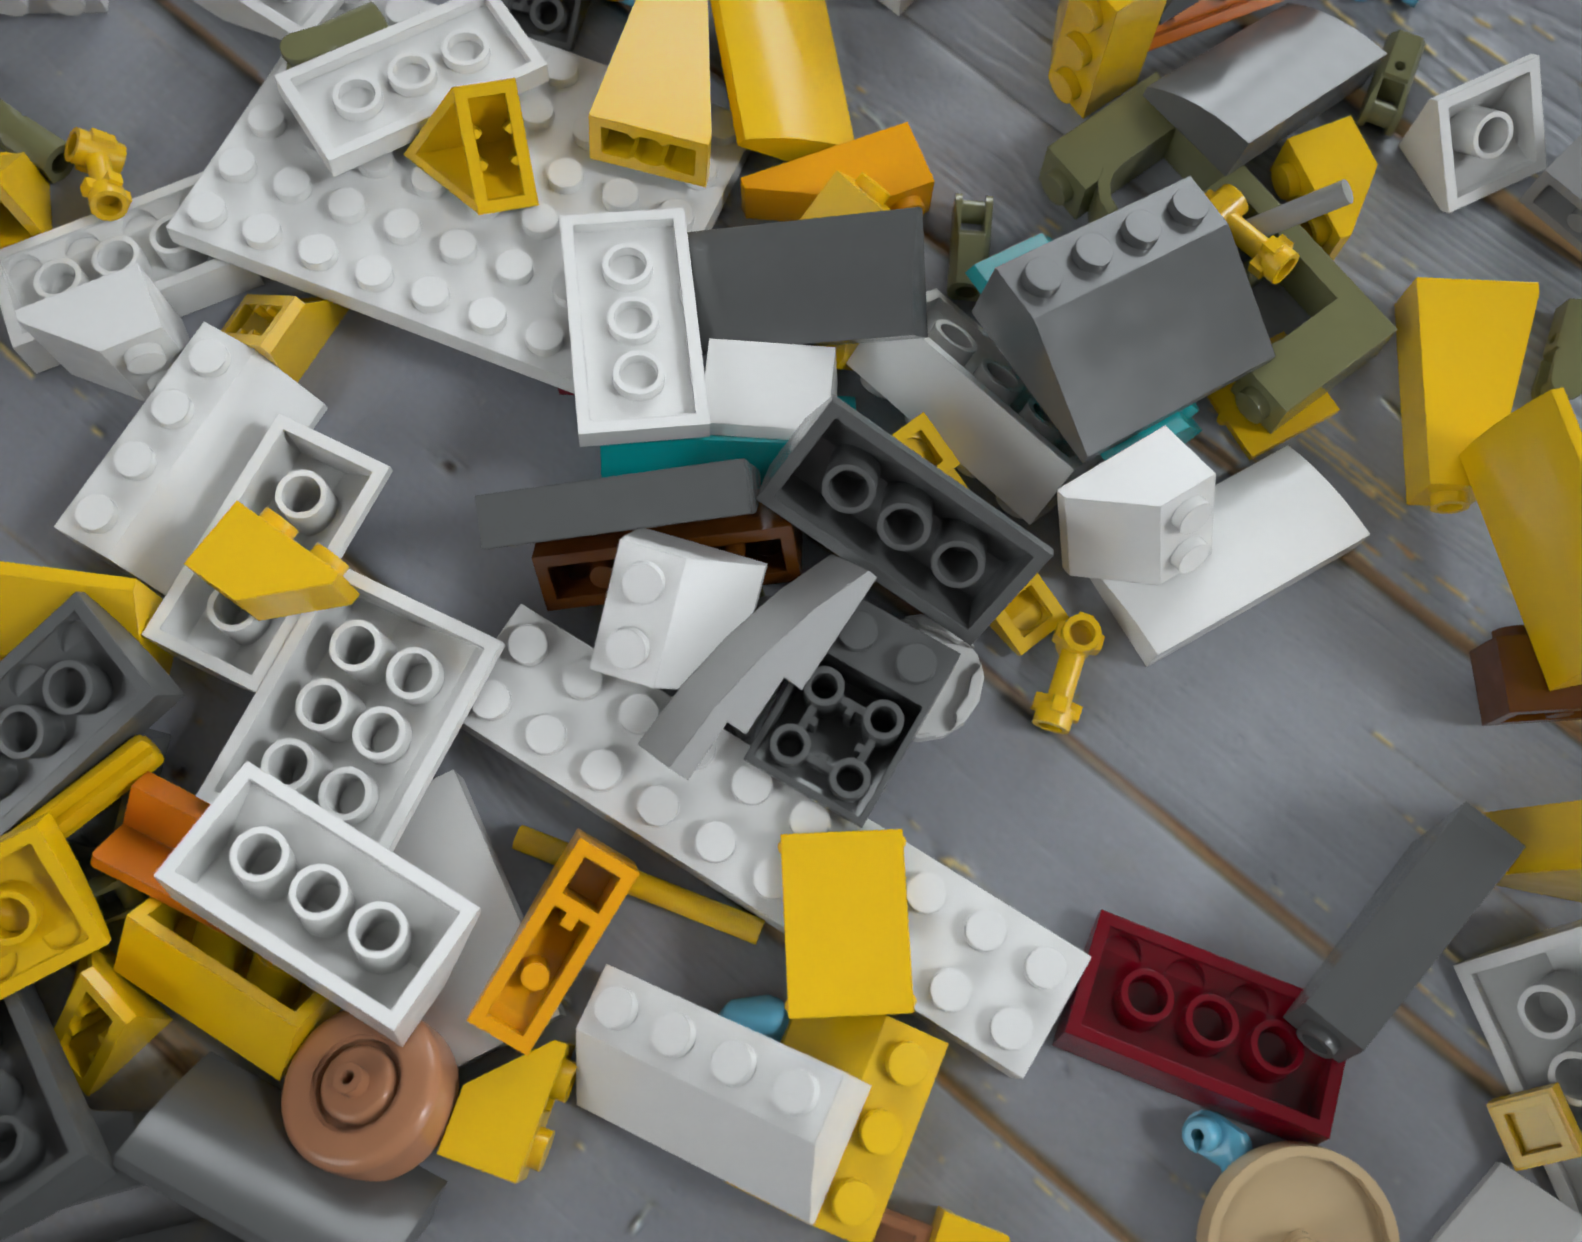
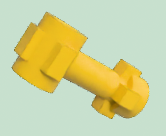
M74 127L67 138L64 157L67 162L75 165L76 170L84 172L89 176H85L80 186L81 194L83 197L88 198L91 214L105 221L118 220L127 213L132 203L131 193L124 189L123 178L120 174L126 161V146L117 142L115 135L92 127L87 131Z
M1224 184L1216 191L1209 189L1205 193L1227 221L1236 246L1252 258L1248 271L1259 280L1264 276L1273 284L1282 281L1299 260V253L1293 250L1294 242L1283 234L1277 238L1274 235L1268 238L1246 221L1242 216L1248 212L1247 200L1233 185Z
M1080 611L1066 622L1059 621L1054 630L1051 641L1055 643L1056 651L1059 654L1048 693L1037 691L1030 709L1035 710L1032 723L1039 728L1058 734H1069L1072 723L1077 724L1079 722L1083 706L1072 702L1083 664L1089 655L1097 656L1102 649L1105 636L1102 635L1100 624L1093 615Z

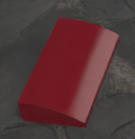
M1101 909L1083 951L1092 958L1063 1008L1052 1046L1287 1141H1303L1318 1145L1330 1139L1346 1060L1338 1063L1333 1058L1327 1059L1315 1054L1298 1039L1296 1035L1297 1029L1283 1018L1303 988Z

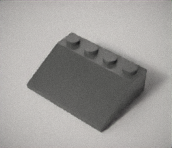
M1191 176L996 267L972 310L975 318L1082 463L1093 459L1266 365L1276 356L1230 227Z

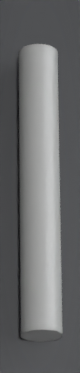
M1343 179L1248 218L1246 221L1266 237H1269L1353 203V192L1347 180Z

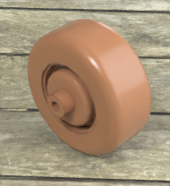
M340 1011L329 1017L309 1034L298 1048L289 1065L284 1079L281 1099L282 1117L287 1135L296 1150L307 1161L331 1174L362 1181H387L394 1179L422 1163L442 1141L459 1097L458 1068L447 1042L422 1019L403 1047H401L347 1011Z

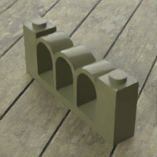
M1157 72L1049 145L1039 175V180L1047 197L1058 206L1063 205L1075 220L1088 211V224L1118 210L1111 195L1163 158L1183 179L1191 176L1204 194L1209 189L1216 191L1224 184H1231L1244 195L1248 203V212L1242 216L1245 220L1281 205L1244 165L1225 177L1143 96L1144 91L1149 85L1162 78ZM1300 224L1274 234L1276 238L1283 234L1294 242L1293 250L1300 255L1295 267L1279 283L1311 318L1283 339L1272 343L1276 356L1266 365L1236 380L1230 389L1235 395V402L1241 414L1254 424L1261 423L1270 434L1376 357L1398 330ZM1250 258L1243 263L1250 286L1253 288L1264 280L1265 277L1263 276L1259 280L1248 271L1249 263L1252 260Z

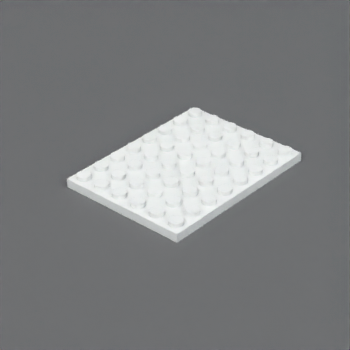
M346 0L331 19L368 2H372L380 10L388 26H391L438 5L425 0ZM529 38L547 63L549 74L548 82L519 94L539 205L478 215V213L403 155L411 143L333 177L278 91L274 75L285 71L288 63L281 56L166 226V229L174 243L575 394L560 215L684 207L687 232L712 230L752 150L737 146L731 110L711 103L712 139L709 180L706 188L591 159L588 114L608 66Z

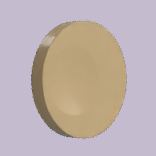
M1279 1141L1265 1144L1250 1150L1230 1164L1218 1177L1205 1199L1196 1234V1242H1400L1394 1213L1377 1182L1362 1167L1349 1158L1323 1146L1303 1141Z

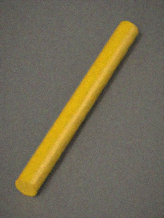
M522 824L515 835L512 849L555 866L569 842ZM639 870L640 874L629 890L628 895L754 945L757 944L765 924L764 919Z

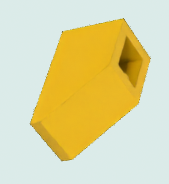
M1352 116L1287 138L1270 168L1274 190L1286 202H1290L1340 180H1347L1353 192V203L1300 224L1334 261L1353 232L1378 166Z
M239 501L232 505L183 563L208 585L258 621L352 605L360 595L343 576L350 567L337 555L319 543H316L308 551L293 540L299 531L279 514L266 507L260 515H257Z
M553 1040L531 1051L528 1056L523 1055L463 1084L437 1154L513 1183L527 1179L530 1169L540 1172L547 1159L555 1135L554 1130L546 1128L555 1100L566 1103L576 1081L577 1066L576 1062L571 1060L576 1045L565 1041Z

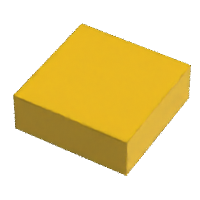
M1558 1082L1492 1098L1486 1103L1515 1172L1582 1157V1133Z

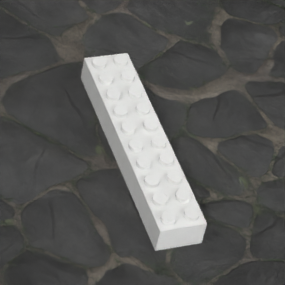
M523 604L519 605L496 638L503 641L506 646L461 726V729L747 911L764 919L766 923L784 934L781 854L777 848L780 842V834L886 830L870 819H867L863 827L860 828L744 761V757L751 746L725 729L720 732L690 779L687 780L638 745V742L672 697L660 689L647 687L589 669L594 648ZM906 842L904 858L913 994L917 999L914 1013L910 1014L1010 1078L1023 1079L1092 957Z

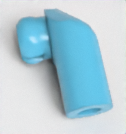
M769 994L732 999L718 1014L777 1042L781 1041L789 1022L783 1000Z
M1208 1110L1195 1111L1183 1124L1182 1138L1187 1148L1221 1167V1173L1240 1156L1253 1150L1250 1136L1217 1112Z

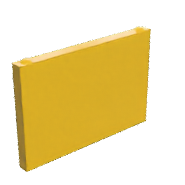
M903 829L780 834V842L777 848L781 854L788 997L784 1007L788 1013V1019L914 1013L917 999L913 994L904 858L906 838L903 836Z

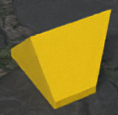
M515 77L452 87L403 155L478 213V215L538 206V196Z
M247 294L221 331L258 351L298 383L349 308L320 297L298 298L297 296Z
M107 945L79 959L68 1000L54 1027L77 1082L87 1097L106 1084L173 1020L154 997L113 971L116 955Z

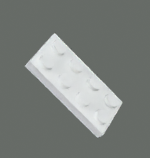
M450 0L274 75L280 95L333 177L412 143L449 90L454 86L515 77L519 95L549 81L547 63L502 0Z
M684 207L560 215L580 447L710 437V416Z

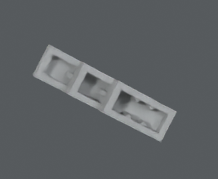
M830 554L787 584L718 645L682 684L638 742V745L669 769L689 780L727 722L744 734H747L783 679L801 690L803 689L877 577L865 568Z

